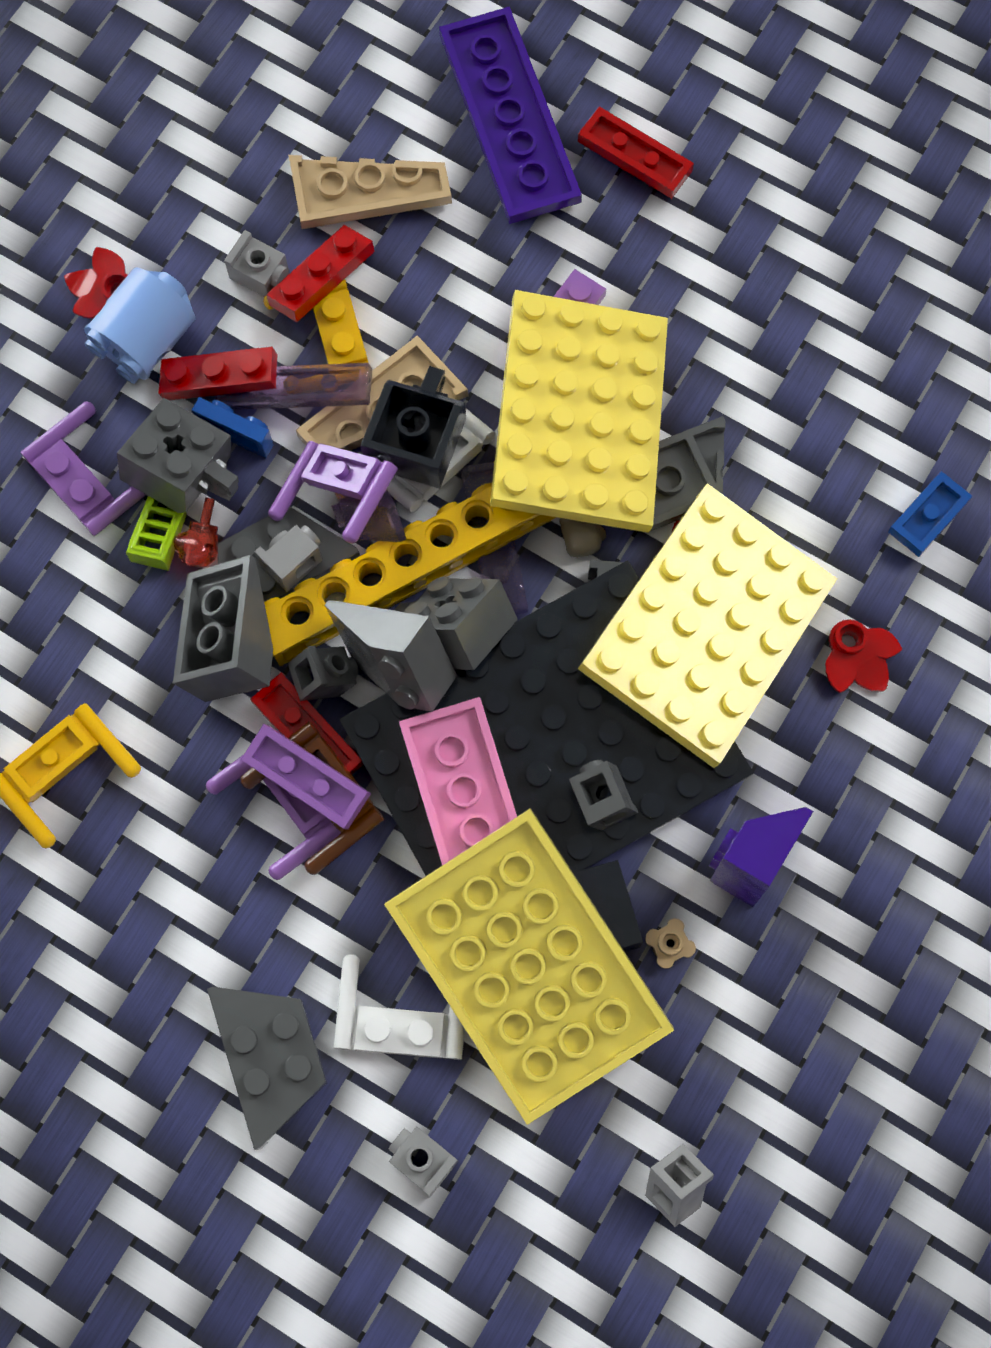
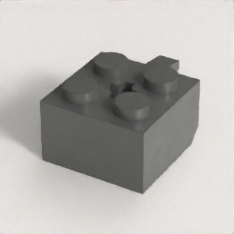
M165 398L160 401L117 452L120 480L177 513L187 512L202 492L207 494L210 491L230 501L239 488L238 476L227 470L226 462L231 458V435Z
M439 577L428 584L427 590L416 601L400 603L394 609V611L429 616L453 668L460 670H475L514 625V622L518 620L500 579H480L478 577L469 579Z

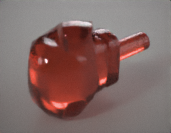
M205 497L200 523L190 521L188 531L179 533L174 538L175 550L178 551L182 563L188 566L204 568L216 560L218 554V535H216L218 527L210 525L215 499Z

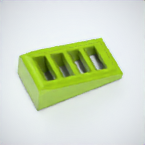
M148 496L129 541L126 555L130 562L169 571L187 512L177 513L172 509L157 506L158 501ZM154 514L170 517L172 520L170 523L154 520L153 517ZM150 527L167 531L166 535L161 536L149 533ZM146 541L161 544L160 549L146 547L145 543Z

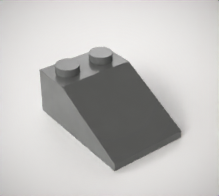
M248 555L187 573L173 684L204 702L269 687L273 644L256 558Z
M328 600L325 607L348 652L355 659L357 666L399 706L406 709L415 708L433 712L457 677V674L430 617Z

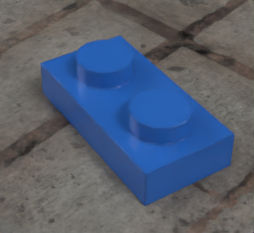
M199 397L191 410L195 416L231 435V442L264 458H267L274 446L268 426L264 422L252 416H248L245 419L234 414V411L221 401L213 400L211 403Z
M941 471L890 527L888 533L916 556L920 557L967 505L972 495Z

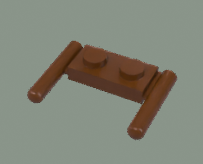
M310 721L288 738L358 784ZM252 767L241 776L240 781L245 788L252 789L265 779L266 776ZM369 798L349 829H343L330 820L341 833L305 862V869L309 874H318L385 820Z

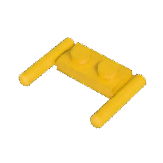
M345 279L313 307L330 373L290 383L287 387V393L293 399L357 383L371 372ZM265 295L263 299L264 306L269 310L274 309L269 306L267 296Z
M87 703L80 705L73 715H68L3 768L4 771L0 773V798L40 846L45 849L55 844L56 837L29 806V803L37 800L94 753L99 745L103 747L126 776L133 778L141 771V766Z

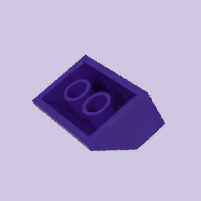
M807 807L747 820L739 832L730 828L709 864V867L716 870L710 882L754 907L771 885L814 811Z

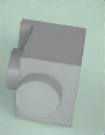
M246 230L243 231L224 260L229 279L263 297L289 274L285 254L253 238L251 233Z
M295 525L288 532L286 530L280 532L272 539L267 551L261 546L254 551L259 565L286 592L322 561L319 550L321 541L306 525L301 529Z
M417 1126L412 1133L404 1128L388 1148L394 1154L389 1162L429 1196L433 1195L459 1162ZM418 1149L425 1150L428 1154V1161L422 1167H416L411 1160L413 1152Z
M682 1144L650 1168L645 1196L676 1227L701 1208L706 1184L713 1180L714 1174Z

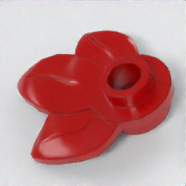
M96 247L92 255L93 269L75 271L64 275L70 292L79 298L73 307V313L89 319L95 318L106 304L108 298L128 275L126 274L124 260L118 254L106 248Z
M842 620L832 628L829 634V646L832 651L825 661V673L829 683L838 693L844 692L854 681L866 690L883 692L887 689L889 681L888 666L885 659L897 655L901 652L902 647L895 636L883 628L867 629L856 620ZM845 635L852 636L855 639L856 645L852 647L846 646L842 642V637Z

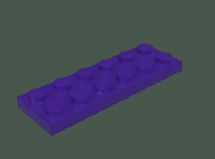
M510 6L440 26L439 36L509 224L581 203L582 194Z

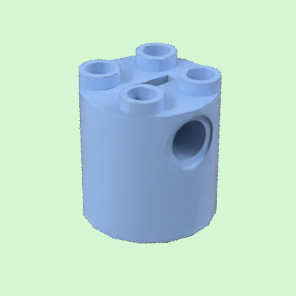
M135 267L108 298L101 311L85 326L84 331L88 338L85 346L97 357L104 359L107 356L119 365L116 370L127 381L135 384L139 378L143 380L148 379L155 365L170 352L196 320L185 288L166 272L148 271Z

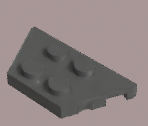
M723 416L659 441L654 521L650 531L682 519L707 483L723 494L722 477L726 424Z
M289 507L282 520L275 521L267 516L217 544L218 564L248 555L256 558L264 602L274 597L281 599L294 592V588L302 581L309 578L318 579L330 573L331 567L344 559L354 560L360 556L358 549L354 545L346 542L341 537ZM295 525L300 529L306 525L321 541L319 550L322 561L286 592L259 565L254 551L260 546L267 551L270 542L277 534L284 530L288 532Z
M210 987L207 988L253 1148L254 1150H259L268 1143V1140L286 1122L288 1123L300 1111V1108L310 1098H313L327 1084L324 1070L301 999Z

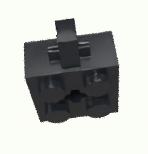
M429 366L421 386L415 384L409 386L392 380H388L384 384L362 440L361 450L363 455L378 458L381 462L385 460L394 464L398 468L395 473L396 476L440 489L466 421L465 402L449 398L448 394L442 393L445 384V370Z

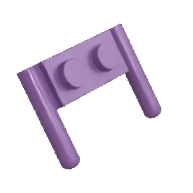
M86 401L20 453L87 530L95 536L146 496V494L131 486L114 499L110 492L62 440L95 414L94 405Z
M309 441L270 507L268 515L275 521L282 520L302 484L306 482L310 486L361 500L342 533V537L346 542L356 543L398 468L389 461L384 460L381 462L378 458Z
M241 756L206 782V788L211 794L216 795L252 767L242 761ZM266 777L263 779L264 783L306 838L305 841L269 867L270 876L275 880H280L321 850L341 832L335 828L329 818Z

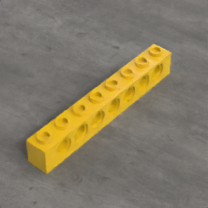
M492 483L481 485L473 491L470 498L460 503L451 502L444 505L437 511L436 516L427 521H415L407 525L399 536L389 541L380 540L373 543L366 549V553L354 560L344 559L331 567L330 573L318 579L309 578L302 581L294 588V592L281 599L274 597L265 601L264 604L273 644V655L279 666H282L294 659L308 646L316 645L317 647L340 635L325 607L326 600L332 593H344L346 597L343 602L388 609L427 588L431 581L455 573L557 517L490 506ZM480 516L488 520V523L481 528H473L468 525V522L474 517ZM441 535H446L453 539L451 544L446 547H437L432 543L435 538ZM412 554L417 557V561L411 566L404 567L397 564L398 559L403 555ZM370 573H377L382 576L376 585L366 586L361 583L363 578ZM300 611L310 613L305 623L301 625L290 623L295 613Z

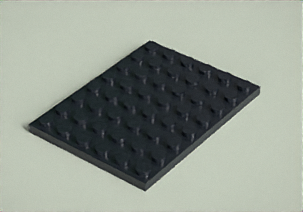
M628 560L514 622V625L475 670L454 669L457 677L433 710L435 711L474 698H481L517 816L531 808L572 873L595 865L754 774L735 741L722 762L713 768L578 670V667L639 581L636 572ZM385 693L339 720L425 876L441 867L442 863L399 721L430 711L415 708L406 709L399 706ZM595 760L608 761L618 767L632 803L636 805L639 812L602 831L588 826L569 780L580 774L579 769L582 766ZM609 787L601 791L600 796L602 800L612 795Z

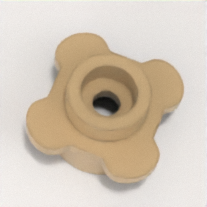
M670 919L667 926L659 930L651 929L646 934V944L653 948L654 954L657 956L656 962L661 968H671L675 961L682 957L690 958L695 953V943L688 940L683 931L684 923L679 919ZM667 940H673L674 946L668 947L666 944Z

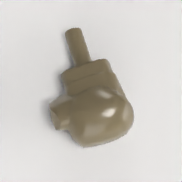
M564 518L559 520L566 551L571 557H586L600 550L602 541L606 538V532L602 525Z

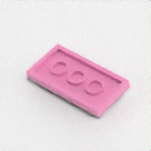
M480 697L399 721L442 865L517 817Z

